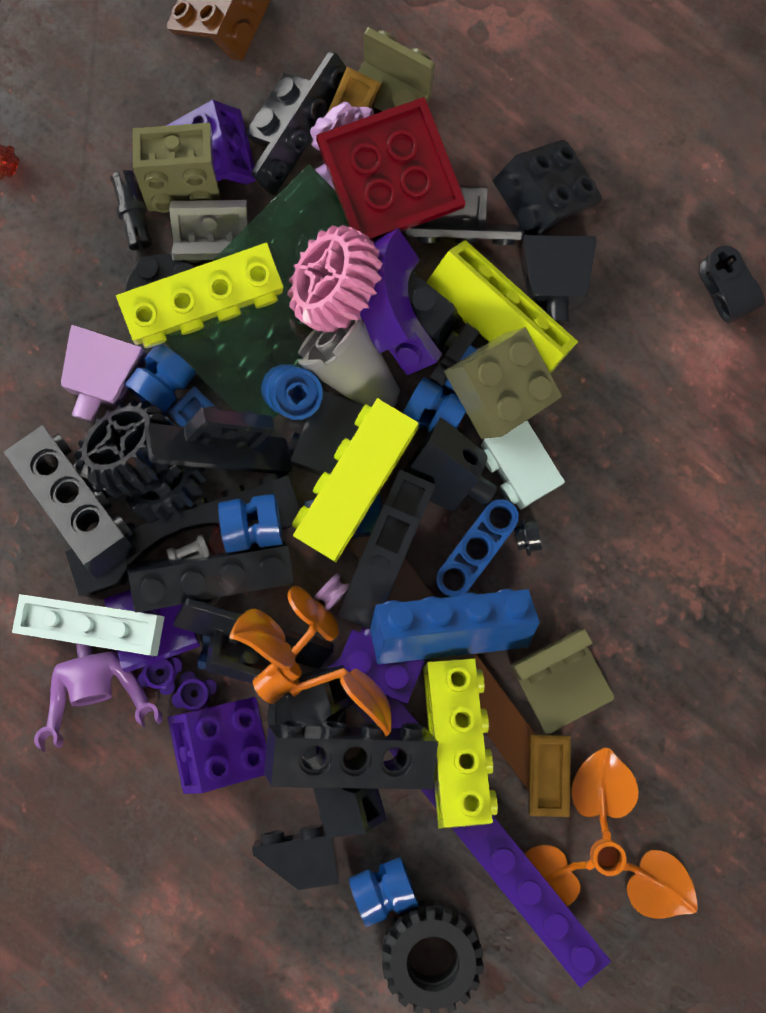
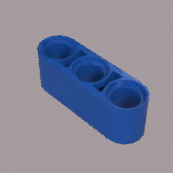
M499 499L491 502L482 511L438 570L435 584L437 590L443 596L457 597L465 594L514 530L518 522V512L511 502ZM502 509L508 514L509 523L506 528L499 529L490 523L489 514L491 510ZM478 539L485 544L486 554L483 559L474 560L469 557L466 552V545L469 540ZM457 570L462 574L464 582L460 590L450 591L444 586L443 575L446 571Z

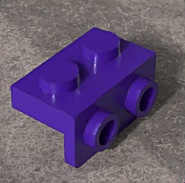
M362 627L360 632L351 631L337 666L344 665V668L349 673L354 668L361 670L381 688L386 697L407 705L425 659L377 664L370 629Z

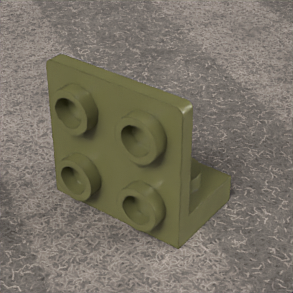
M367 27L363 34L364 62L358 72L383 84L372 108L373 112L377 114L425 97L428 103L432 96L435 63L431 61L425 52L416 48L409 49L399 44L388 32L382 30L377 32Z
M210 123L133 128V170L148 211L170 212L169 206L171 201L222 200L213 165V140Z
M585 629L576 630L510 665L538 721L547 734L614 700V695L588 648L593 643Z

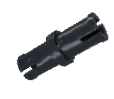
M122 170L126 186L122 184L119 171L115 172L110 176V180L119 205L116 207V213L118 218L123 221L128 248L130 250H140L136 237L139 234L143 249L152 245V239L150 238L144 214L147 212L145 203L139 199L134 172Z

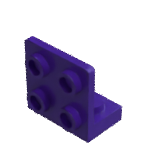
M211 100L166 125L210 123L213 140V165L217 182L222 179H228L248 185L256 181L251 175L255 165L248 137L245 134L246 129L240 109Z
M255 697L167 717L183 794L205 793L265 775L267 746Z

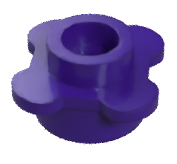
M175 657L172 659L166 658L144 666L142 673L138 676V682L142 687L150 686L159 689L161 694L168 695L175 690L174 680L177 673L182 671L183 664L179 658ZM158 669H163V676L157 675Z
M191 671L183 673L180 677L181 685L177 693L172 696L173 705L176 708L183 707L192 711L209 708V699L217 691L216 683L211 679L205 681L197 678L195 673ZM193 690L198 692V696L195 698L191 696Z

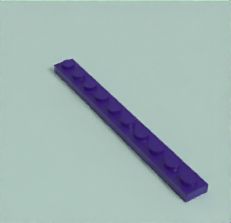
M340 658L327 668L337 666ZM386 697L391 710V728H401L402 724L405 723L419 724L401 702ZM354 702L353 706L363 717V719L366 722H374V720ZM398 747L389 749L394 757L399 750ZM434 784L433 789H421L436 808ZM493 815V823L453 827V831L580 988L611 962L605 952Z

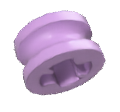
M338 573L314 596L317 601L323 600L325 602L327 610H330L344 596L350 586L349 583H341V576Z

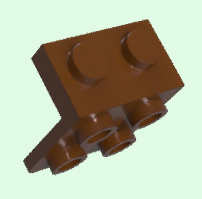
M178 0L172 9L171 16L167 22V28L173 34L209 37L232 60L243 61L271 0Z

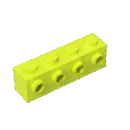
M466 240L447 252L426 281L428 285L457 308L458 314L462 317L465 324L468 323L478 330L489 342L506 332L526 327L550 373L578 343L572 335Z
M266 242L118 294L116 298L135 345L143 343L145 348H150L167 341L165 335L181 330L182 335H186L204 328L203 321L218 317L219 322L237 317L241 314L240 308L255 304L256 309L271 305L278 301L276 295L282 294L283 285Z
M378 398L372 407L366 404L354 425L359 427L352 440L345 438L334 455V459L338 461L331 474L324 472L316 483L313 492L317 494V497L311 507L303 506L295 517L292 527L296 528L293 536L332 561L337 562L418 430L419 423Z
M475 659L427 662L423 667L428 727L429 732L438 741L434 775L438 829L493 823L492 815H497L498 804L495 790H489L488 774L493 773V758L491 750L485 749L483 733H488L489 722L487 710L480 708L479 693L484 692L482 669H476Z

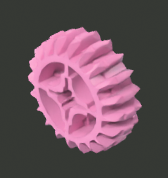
M332 225L327 232L321 230L318 233L317 240L310 239L305 252L300 251L301 258L298 264L293 265L295 273L288 280L292 287L288 290L287 295L291 298L289 307L295 311V317L300 319L302 323L316 331L337 333L339 328L348 329L351 320L359 321L361 310L369 308L368 301L370 297L377 294L374 290L375 284L382 279L377 271L383 263L378 259L380 251L374 246V242L367 235L352 227L342 225L338 228Z

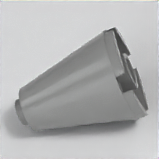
M361 316L359 321L351 320L348 329L339 328L337 333L313 330L307 336L298 352L303 358L298 360V362L305 370L312 372L318 379L353 402L364 406L367 404L372 407L378 398L391 407H395L400 392L399 386L382 353H379L373 345Z

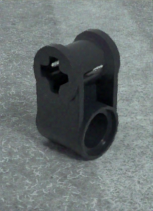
M720 246L702 260L698 272L700 279L709 292L718 314L726 323L731 324L764 306L765 298L763 291L752 277L737 249L731 246ZM715 264H723L725 266V269H721L718 271L715 267Z

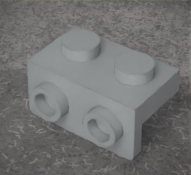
M247 200L170 202L173 260H185L187 263H197L202 260H218L249 249L250 234Z

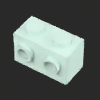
M528 421L523 422L502 437L486 438L481 444L488 457L485 464L491 473L495 470L497 471L504 483L500 485L503 495L513 505L517 504L520 510L565 483Z

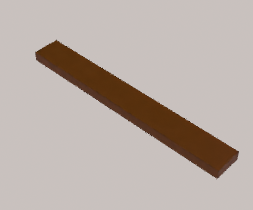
M370 536L356 537L347 544L359 561ZM405 558L388 601L408 602L432 597L433 595ZM476 653L431 658L433 662L475 659L476 669H482L484 676V692L479 693L480 708L486 709L488 714L489 730L486 734L529 791L530 734L535 733Z

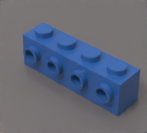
M503 589L496 593H465L457 597L447 598L432 596L418 601L400 602L392 600L384 604H378L375 607L370 635L377 664L528 648L539 625V619L529 589L516 591Z

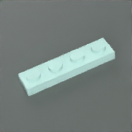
M19 594L12 633L158 656L164 616Z

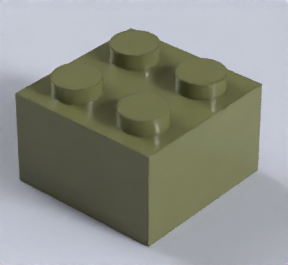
M526 327L502 334L444 371L481 439L504 436L563 397Z

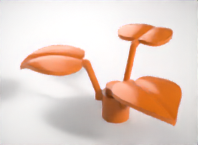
M293 586L287 594L289 604L294 612L304 622L309 624L308 631L292 650L290 645L285 642L283 630L263 611L250 609L238 618L231 631L230 639L250 646L271 662L266 669L253 679V686L264 701L269 704H275L288 692L295 697L302 690L340 678L341 685L351 699L374 720L384 732L385 737L390 734L391 710L389 702L381 688L361 670L354 668L349 673V671L342 668L299 683L302 671L295 662L296 655L314 636L316 631L328 641L334 640L339 634V626L334 615L307 591L299 586Z
M602 748L596 751L582 763L574 777L571 788L573 804L582 816L595 817L599 815L602 839L597 840L592 845L590 850L591 859L567 865L564 853L550 845L534 846L524 854L566 906L571 905L576 900L581 888L579 880L572 871L578 869L592 870L596 867L601 874L606 876L618 875L623 870L635 873L628 880L627 895L631 905L644 916L664 919L696 913L698 906L693 882L685 867L677 858L662 850H650L642 856L638 867L627 862L623 848L611 839L607 816L622 818L628 815L637 803L639 791L631 770L610 748Z

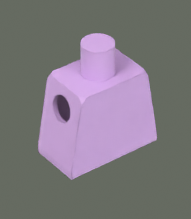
M72 325L61 378V386L68 392L78 395L72 416L94 423L101 403L115 408L120 403H123L130 391L125 387L124 383L136 368H143L145 364L144 358L147 356L146 352L139 346Z

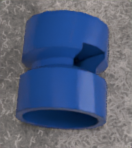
M163 344L154 346L144 358L145 368H136L124 385L139 399L147 401L151 405H156L166 414L177 400L175 391L177 389L184 390L197 372L174 351Z
M281 364L272 368L265 375L261 384V394L264 402L273 411L292 420H303L312 416L319 409L323 398V389L319 379L312 372L291 364Z
M423 377L412 394L403 414L419 423L418 431L426 428L429 434L440 417L457 429L466 414V410L455 393L446 396L443 394L442 386Z
M275 493L254 496L248 504H245L242 499L219 502L220 529L227 553L249 550L252 543H257L261 548L283 544L281 521ZM250 520H258L259 523L251 526Z
M401 857L381 864L377 873L368 869L348 877L354 900L366 927L388 919V914L392 910L399 915L419 907L413 885Z

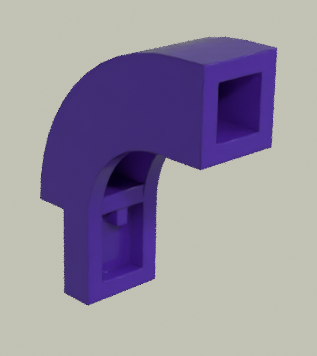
M396 229L373 241L374 246L380 251L378 259L383 263L377 271L382 279L375 284L374 290L377 294L370 297L368 301L369 308H363L360 316L362 321L364 320L369 337L377 351L382 353L389 350L404 372L409 375L437 363L442 353L420 324L412 309L408 295V280L420 259L400 230Z

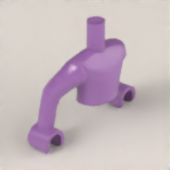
M76 643L78 658L59 663L53 670L47 726L41 728L36 733L34 742L36 747L45 752V741L49 736L53 735L55 746L61 748L64 739L59 731L66 705L67 690L72 706H84L102 702L113 696L111 689V678L113 675L118 678L137 708L135 718L143 728H145L144 717L148 712L154 711V718L158 724L163 721V714L154 704L149 702L144 689L139 684L132 671L125 673L122 670L117 653L109 651L93 654L92 646Z

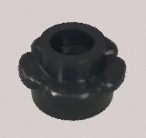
M524 518L521 519V527L514 528L518 550L526 549L527 555L531 556V552L542 550L537 521L525 522Z

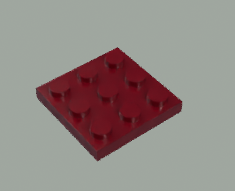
M425 97L316 135L318 147L349 227L367 235L371 241H375L396 229L403 231L464 209L466 206L464 196Z

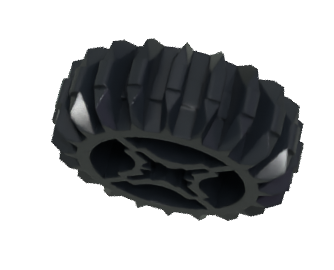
M133 400L127 406L120 403L114 411L107 409L106 415L103 418L95 419L96 424L92 428L85 430L87 436L78 442L80 449L74 455L78 460L75 467L81 471L80 476L91 490L94 489L96 492L102 491L106 498L113 496L117 500L122 498L124 494L132 497L139 488L146 491L147 484L150 481H158L157 475L162 470L169 469L167 464L150 462L145 427L149 423L172 426L174 424L162 409H159L156 405H151L147 401L138 403L136 400Z

